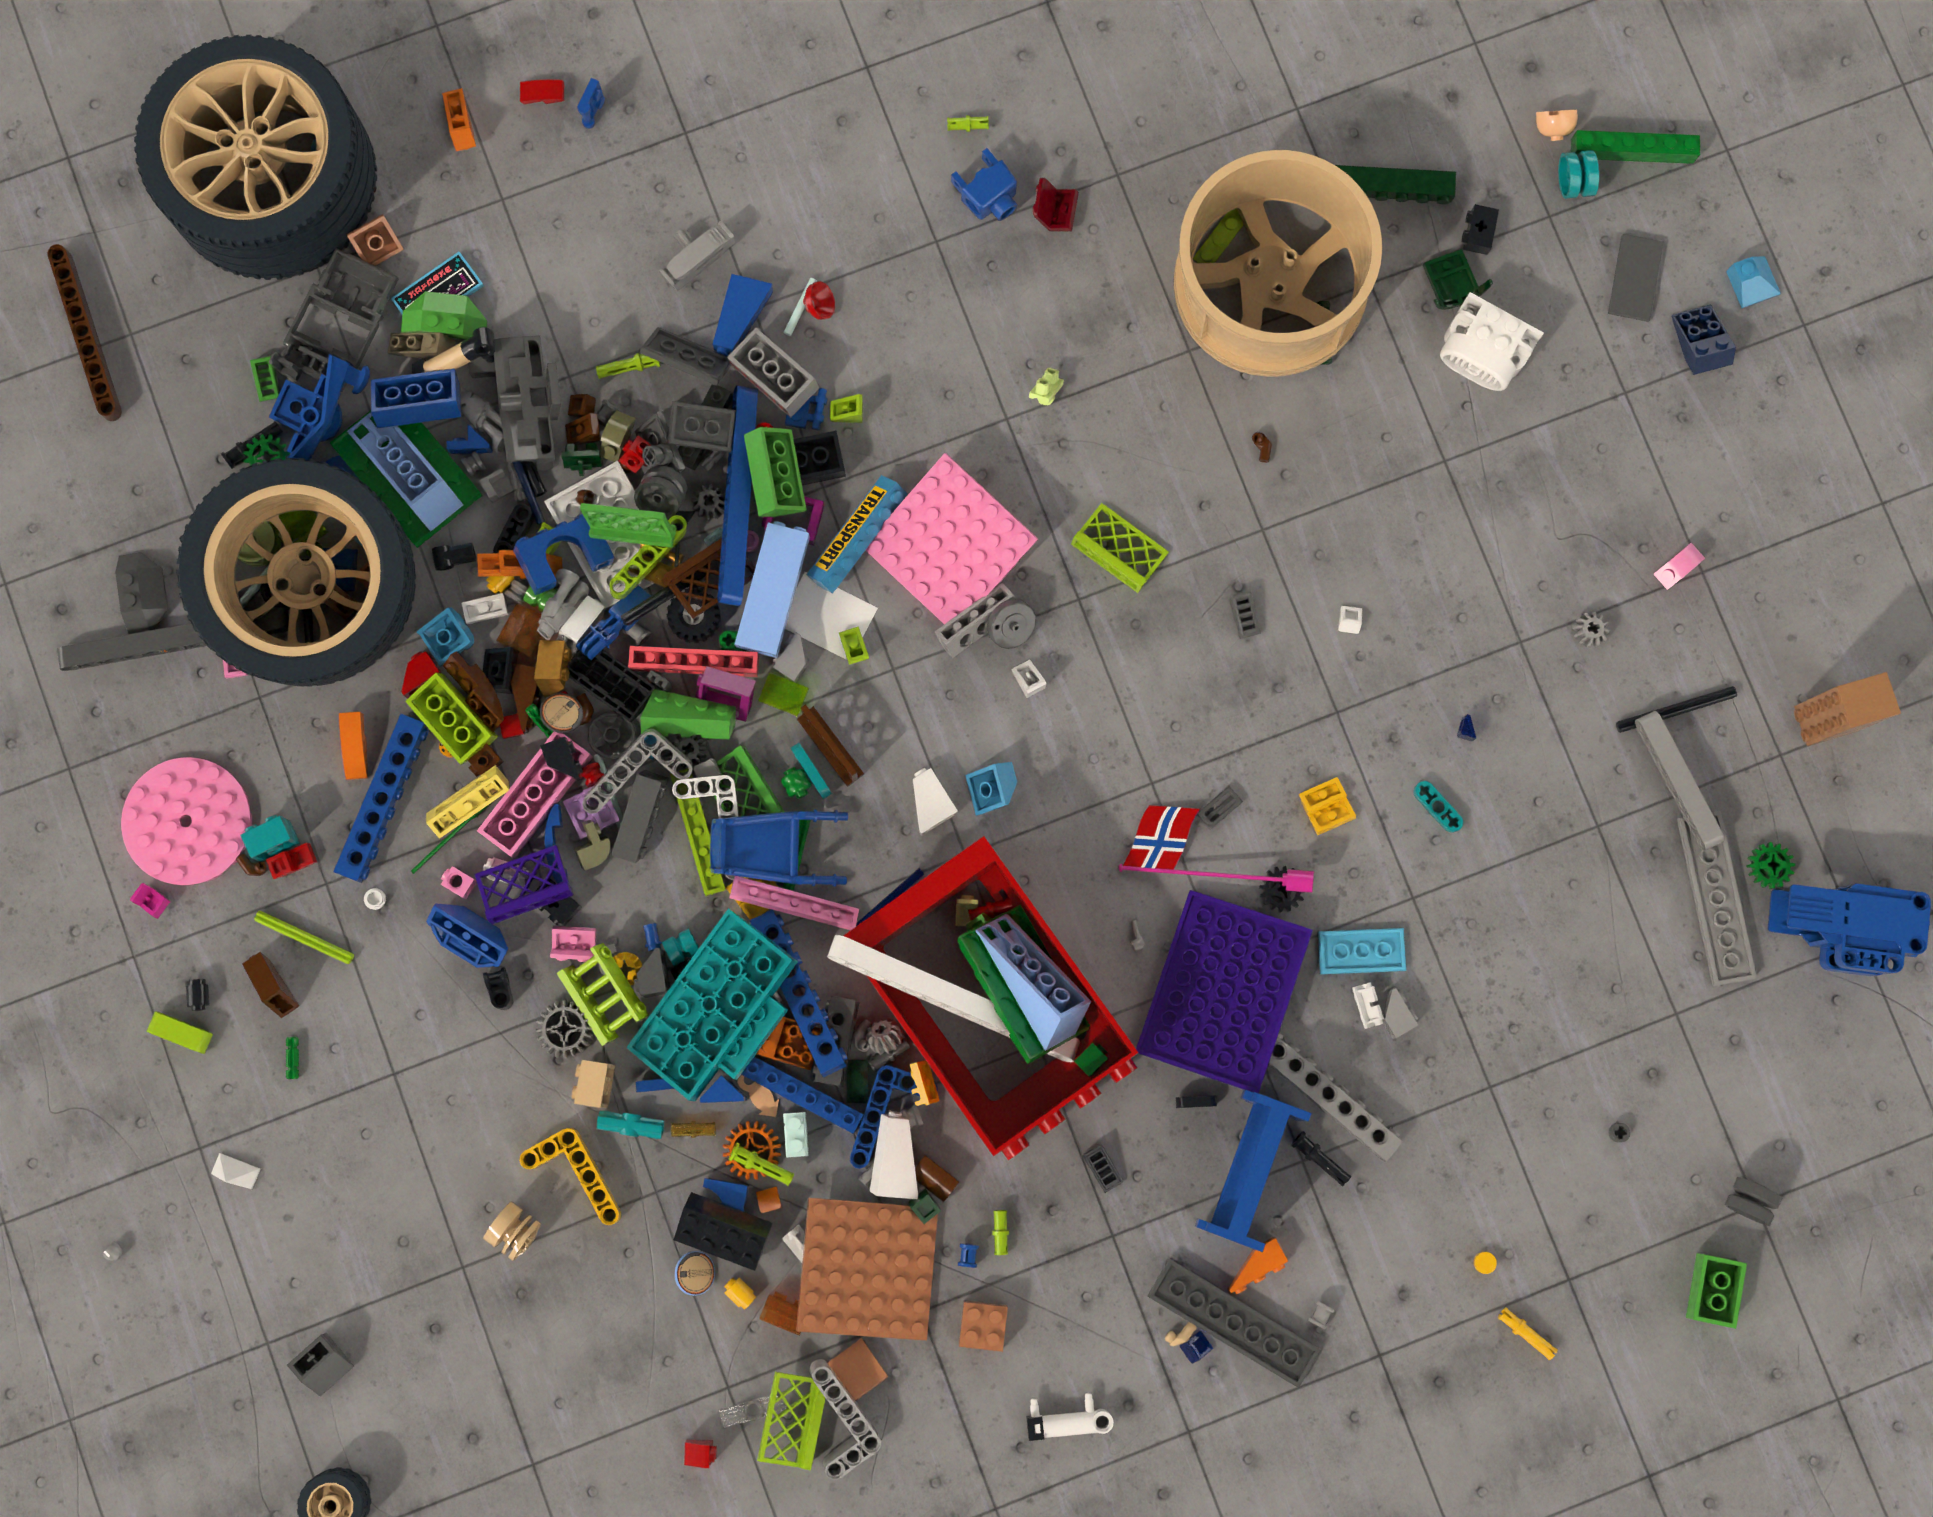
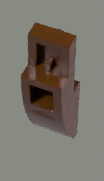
M457 651L452 653L443 667L469 695L465 700L469 707L492 732L496 731L503 722L504 716L500 701L492 684L477 664L470 667Z

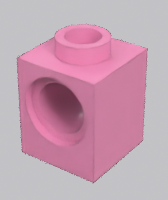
M453 866L451 869H447L441 878L443 880L442 886L464 899L468 898L477 883L475 879ZM461 876L462 884L459 887H454L453 879Z

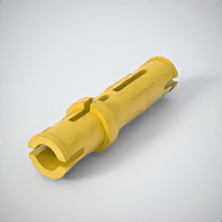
M1507 1307L1501 1311L1502 1315L1499 1314L1498 1319L1509 1326L1515 1335H1520L1548 1360L1555 1356L1553 1353L1556 1354L1558 1349L1530 1328L1524 1319H1519Z

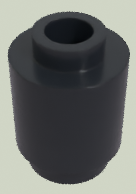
M206 979L188 980V986H186L187 1007H192V1011H203L205 1006H209L208 984H206Z

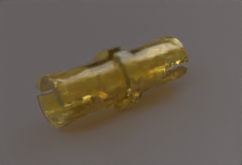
M691 1121V1123L671 1124L672 1137L691 1136V1138H696V1136L716 1135L715 1122L696 1123V1121Z

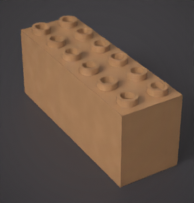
M1887 672L1834 687L1794 706V716L1796 721L1800 723L1802 729L1801 737L1807 746L1858 732L1901 714Z

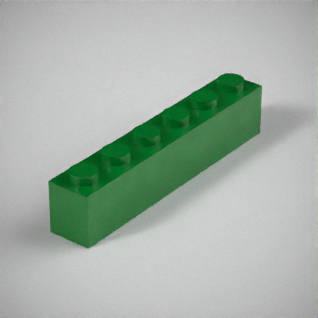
M1577 130L1571 138V152H1575L1578 156L1581 151L1593 150L1597 160L1693 164L1700 156V135Z

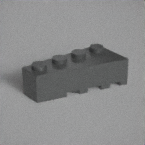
M647 770L636 775L612 850V856L633 863L644 858L647 850L645 843L651 837L653 831L652 824L659 813V804L665 794L668 777Z

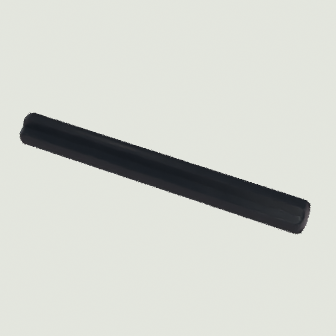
M695 572L693 580L699 581L706 576V573ZM680 582L676 586L682 592L689 587V584ZM669 586L663 588L621 615L624 625L632 624L674 597L675 594Z

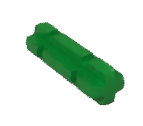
M531 704L525 711L549 738L554 731L548 729L543 724L538 707L535 704Z
M287 1037L286 1067H288V1070H286V1078L298 1079L299 1049H297V1046H299V1038Z

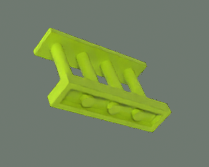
M604 943L590 948L594 956L578 968H575L574 965L563 968L557 972V975L577 1007H579L580 1012L584 1013V1018L588 1019L587 1023L597 1039L604 1046L619 1037L616 1029L630 1019L634 1018L637 1022L648 1017L649 1014L646 1011L645 1004L640 1001L612 957L610 949ZM599 963L605 974L587 987L581 975ZM608 982H611L617 992L598 1005L593 997V993ZM622 999L628 1011L610 1023L604 1012Z

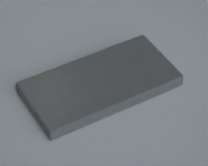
M1628 234L1621 236L1608 314L1646 322L1650 321L1664 242Z
M659 327L656 328L641 347L640 352L645 356L716 386L732 366L727 356Z

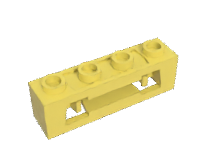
M496 765L427 812V825L440 839L509 791L508 779Z

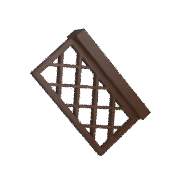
M722 538L666 573L661 580L665 587L669 586L692 619L718 603L717 598H708L706 593L707 588L718 590V585L708 583L709 574L719 576V571L711 570L710 565L712 561L720 562ZM747 556L745 567L750 570L752 575L744 577V586L752 581L755 566ZM697 571L706 573L705 582L693 580L694 573ZM680 582L688 583V593L680 592L676 585ZM692 586L704 587L703 596L691 594ZM691 599L702 601L701 608L696 612L690 605Z
M806 704L802 706V715L797 718V721L847 787L864 775L863 771L814 706L810 709Z

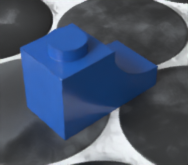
M704 1178L703 1187L715 1192L722 1204L744 1212L749 1185Z

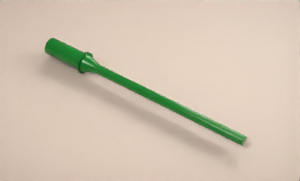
M489 805L455 828L411 872L414 874L470 820L478 818V815Z

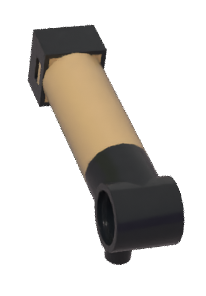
M485 327L474 330L472 337L426 361L422 358L413 363L412 374L454 368L456 370L479 357H483L490 363H493L495 352L494 332Z

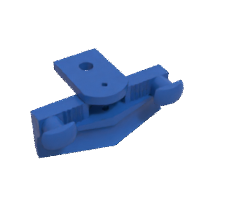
M329 354L326 375L321 374L314 392L289 380H285L269 418L298 431V433H294L287 452L291 454L287 458H304L306 461H310L318 444L331 439L338 433L342 425V411L337 403L341 395L340 392L343 391L344 384L348 383L354 386L353 394L361 393L370 379V369L367 365L363 366L360 371L354 368L353 364ZM300 402L302 410L295 414L292 410L293 404Z

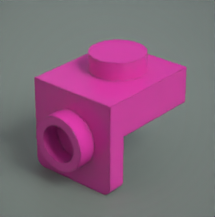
M144 883L140 884L130 898L131 902L137 904L157 919L171 902L156 889Z

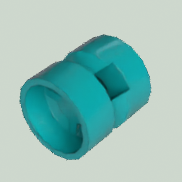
M689 928L678 933L677 938L670 937L662 941L663 947L673 966L684 962L685 957H692L699 949Z

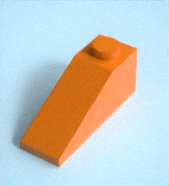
M463 89L442 93L449 133L455 150L460 151L476 147Z

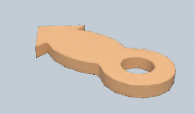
M740 1075L737 1083L742 1090L749 1092L752 1103L762 1111L759 1115L776 1117L779 1099L774 1101L772 1092L756 1082H753L751 1085L745 1084V1076Z

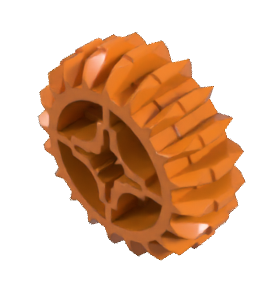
M746 1121V1129L743 1128L742 1124H738L740 1131L737 1132L735 1129H731L734 1137L726 1136L725 1139L731 1143L730 1145L723 1144V1148L729 1149V1152L723 1153V1157L730 1156L737 1140L746 1133L747 1144L744 1148L749 1149L750 1144H754V1147L763 1148V1150L756 1152L758 1156L762 1152L770 1151L767 1161L778 1165L779 1162L773 1158L774 1156H781L780 1152H775V1148H781V1144L774 1145L773 1141L778 1140L779 1137H770L774 1132L773 1129L765 1132L767 1124H763L761 1129H759V1122L755 1121L754 1128H751L750 1121ZM753 1132L763 1135L769 1144L758 1145L753 1137ZM735 1160L725 1162L726 1165L734 1164L730 1169L731 1172H734L737 1168L739 1169L738 1177H741L743 1172L746 1173V1180L750 1179L751 1173H753L755 1180L759 1177L758 1172L760 1171L753 1168L746 1169ZM761 1172V1175L763 1177L767 1176L766 1174Z

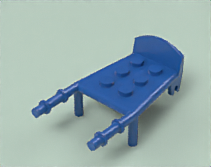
M814 809L813 811H790L712 819L710 836L711 873L797 885L811 884L815 886V884L833 885V887H836V885H846V876H836V874H833V876L798 875L799 820H813V822L817 820H834V823H837L838 821H848V812H838V810H834V812H817Z

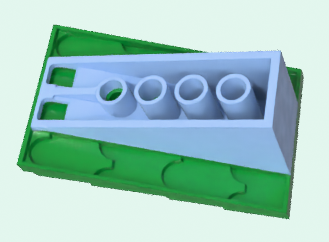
M370 410L330 442L331 446L356 476L374 491L392 511L405 531L406 536L417 548L456 518L458 514H461L472 505L474 501L483 496L422 422L377 428Z
M1021 904L958 937L957 942L959 943L960 950L975 971L974 975L994 1004L996 1013L1009 1031L1010 1038L1027 1064L1089 1029L1090 1024L1085 1017V1013L1091 1000L1053 962Z

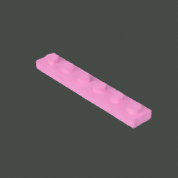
M739 876L734 877L729 897L847 930H852L856 927L859 913L858 908Z

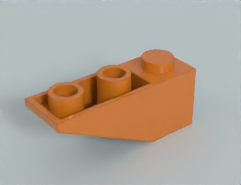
M1272 1237L1263 1242L1265 1243L1263 1252L1255 1249L1251 1251L1227 1288L1230 1293L1234 1291L1236 1294L1241 1293L1247 1289L1246 1285L1252 1281L1256 1284L1266 1278L1265 1274L1273 1270L1276 1273L1285 1268L1284 1264L1288 1260L1276 1238Z

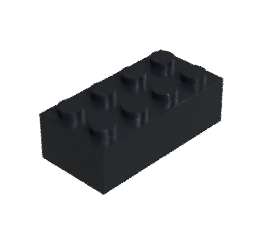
M837 431L793 439L802 486L846 477Z
M691 1192L683 1208L673 1240L755 1271L773 1223Z

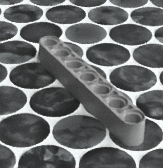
M1653 711L1636 719V727L1700 848L1706 851L1724 842V835L1660 714L1657 711Z

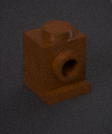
M486 743L480 751L468 760L471 764L468 768L477 777L495 765L497 767L500 766L504 761ZM482 758H486L485 765L479 764Z

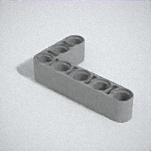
M646 729L587 792L583 799V808L591 814L600 811L650 755L679 779L690 777L692 774V762L657 730ZM647 735H653L657 741L654 744H647L644 738ZM669 749L673 755L671 758L665 759L661 756V751ZM635 750L639 751L642 754V758L634 760L631 758L630 753ZM684 763L689 769L687 772L681 773L677 770V766ZM624 766L628 773L620 776L616 773V768ZM604 782H609L613 785V789L611 791H604L601 785ZM595 798L599 804L596 807H591L587 804V800Z
M817 1359L810 1365L812 1379L853 1435L828 1453L823 1459V1467L827 1477L832 1480H838L875 1454L881 1447V1440L874 1426L825 1360ZM818 1370H826V1372L823 1375H816V1372ZM830 1387H838L836 1392H828ZM845 1403L851 1404L846 1410L840 1409ZM855 1421H863L860 1426H853ZM867 1438H875L873 1442L865 1443ZM849 1451H857L855 1455L847 1456ZM831 1464H839L837 1468L829 1469Z

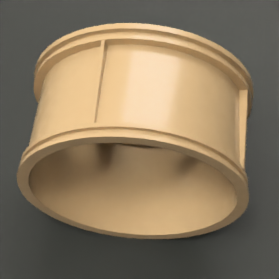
M1290 150L1262 151L1238 158L1220 168L1198 189L1187 208L1181 226L1179 253L1174 271V294L1179 315L1191 337L1207 354L1220 363L1251 375L1265 377L1293 375L1312 369L1327 361L1344 347L1353 336L1364 314L1368 296L1378 277L1382 258V236L1374 208L1364 191L1348 174L1324 159L1303 152ZM1268 200L1301 205L1327 220L1331 224V229L1312 244L1303 255H1298L1294 249H1291L1273 232L1263 203ZM1237 208L1247 233L1256 248L1226 263H1195L1193 256L1205 232L1220 217ZM1342 248H1347L1354 268V291L1351 303L1336 315L1305 298L1302 292L1322 262ZM1240 283L1243 311L1241 323L1220 311L1202 289L1223 288ZM1272 308L1300 316L1315 327L1291 333L1261 331L1263 309Z

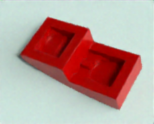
M547 79L520 82V102L524 105L536 102L551 104L564 101L563 80Z
M304 843L289 851H283L266 859L273 879H278L317 863V859L311 844Z

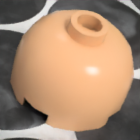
M1577 110L1536 112V124L1539 132L1544 136L1551 137V141L1563 140V136L1571 134L1577 125Z

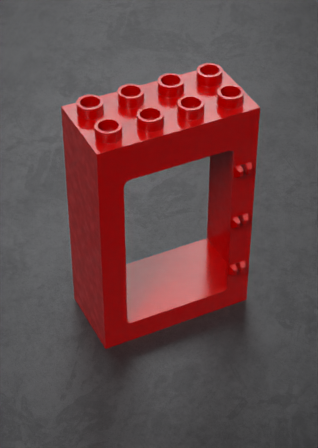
M983 836L843 936L886 954L884 946L976 880L982 882L995 902L1004 900L1001 894H999V891L1003 889L1011 901L1012 908L1021 904L1053 962L1091 1000L1085 1013L1090 1027L1086 1031L1085 1038L1080 1041L1075 1059L1093 1043L1095 1046L1100 1044L1108 1052L1105 1055L1108 1061L1090 1078L1075 1062H1066L1056 1058L1000 1099L992 1101L986 1096L920 1000L913 995L867 976L991 1154L995 1156L1002 1151L1007 1160H1010L1029 1146V1142L1024 1134L1038 1125L1043 1134H1046L1062 1123L1065 1117L1059 1109L1074 1100L1081 1109L1102 1094L1095 1083L1108 1074L1117 1083L1137 1069L1131 1058L1138 1051Z

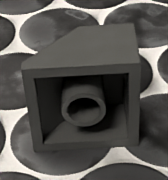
M661 948L654 949L638 971V979H634L636 992H639L645 998L665 995L670 989L665 951Z

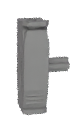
M719 221L694 241L684 229L678 230L674 238L684 249L674 256L669 264L659 270V272L678 291L735 244L734 236L722 221Z

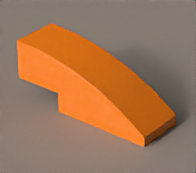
M361 712L339 713L341 750L346 780L368 778L364 714Z

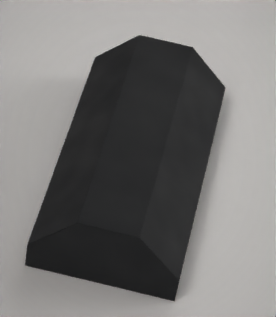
M578 650L567 665L571 680L629 722H632L641 714L653 690L656 689V687L604 650L598 653L592 660L585 656L582 651Z

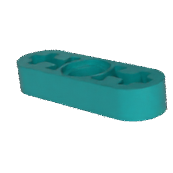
M797 743L790 748L822 799L832 794L801 744Z
M1421 781L1414 787L1413 793L1415 798L1447 832L1454 833L1462 828L1463 819L1460 814L1430 782ZM1419 787H1427V794L1430 797H1432L1433 795H1435L1436 797L1432 799L1429 803H1427L1426 800H1428L1429 798L1425 794L1422 796L1419 794V792L1421 791ZM1435 801L1443 803L1444 810L1441 813L1433 810L1432 806ZM1449 810L1451 813L1447 816L1450 819H1457V822L1455 823L1457 827H1449V819L1447 817H1444L1442 820L1440 816L1446 814Z

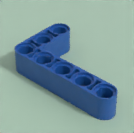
M887 1065L879 1069L850 1155V1162L855 1168H864L870 1161L878 1137L881 1114L886 1112L893 1088L911 1094L912 1089L917 1088L915 1081L911 1088H904L901 1084L903 1077L911 1076L910 1072ZM885 1069H890L893 1072V1078L889 1082L881 1079V1073ZM877 1090L886 1092L887 1097L884 1102L880 1103L875 1100L874 1094ZM874 1110L879 1113L880 1119L877 1123L868 1121L867 1116L870 1111ZM865 1131H869L873 1135V1140L870 1144H864L861 1141V1134ZM858 1152H862L866 1156V1162L862 1165H858L854 1161V1156Z

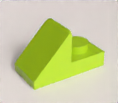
M859 626L839 632L849 665L869 659Z

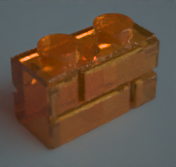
M777 1291L774 1294L770 1293L759 1319L800 1336L801 1332L796 1331L799 1300L795 1299L793 1303L786 1300L787 1295Z

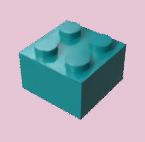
M277 815L266 818L264 820L265 823L259 826L257 824L249 826L245 829V833L240 835L250 857L262 862L300 844L290 820L281 816L277 817Z

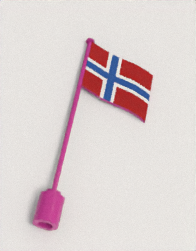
M1149 805L1140 820L1133 846L1124 864L1118 866L1120 872L1130 870L1282 882V886H1286V891L1313 892L1314 871L1288 869L1287 874L1283 873L1282 878L1174 870L1184 851L1191 825L1200 809Z

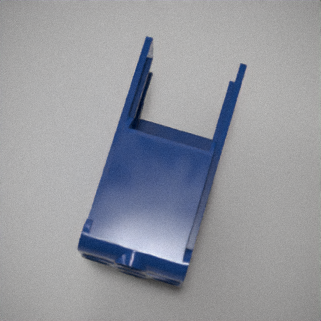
M1857 883L1839 887L1835 890L1794 884L1790 886V891H1771L1768 931L1802 936L1809 946L1820 948L1819 963L1827 971L1864 976L1897 973L1904 966L1905 956L1916 958L1918 954L1925 952L1927 949L1931 899L1924 892ZM1831 955L1835 958L1836 963L1834 966L1829 962ZM1889 958L1893 961L1892 969L1887 966Z

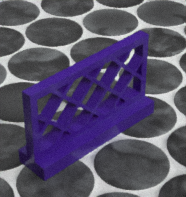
M557 845L475 874L486 910V918L491 924L574 895L569 885ZM554 852L556 859L553 865L549 866L543 863L545 856ZM528 861L537 863L531 874L522 870L524 864ZM540 865L550 869L545 880L535 876ZM512 868L516 870L511 881L502 877L505 869ZM554 871L561 874L563 882L555 885L548 881ZM520 872L529 876L524 887L515 883ZM491 875L496 879L491 888L483 885L481 878ZM533 878L543 883L540 889L535 892L528 889ZM499 880L509 884L504 895L495 891ZM513 886L522 890L520 896L516 899L508 897ZM492 893L502 897L498 905L490 907L488 901Z

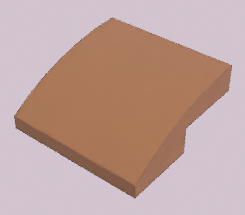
M862 1338L828 1362L855 1401L888 1378L887 1373Z

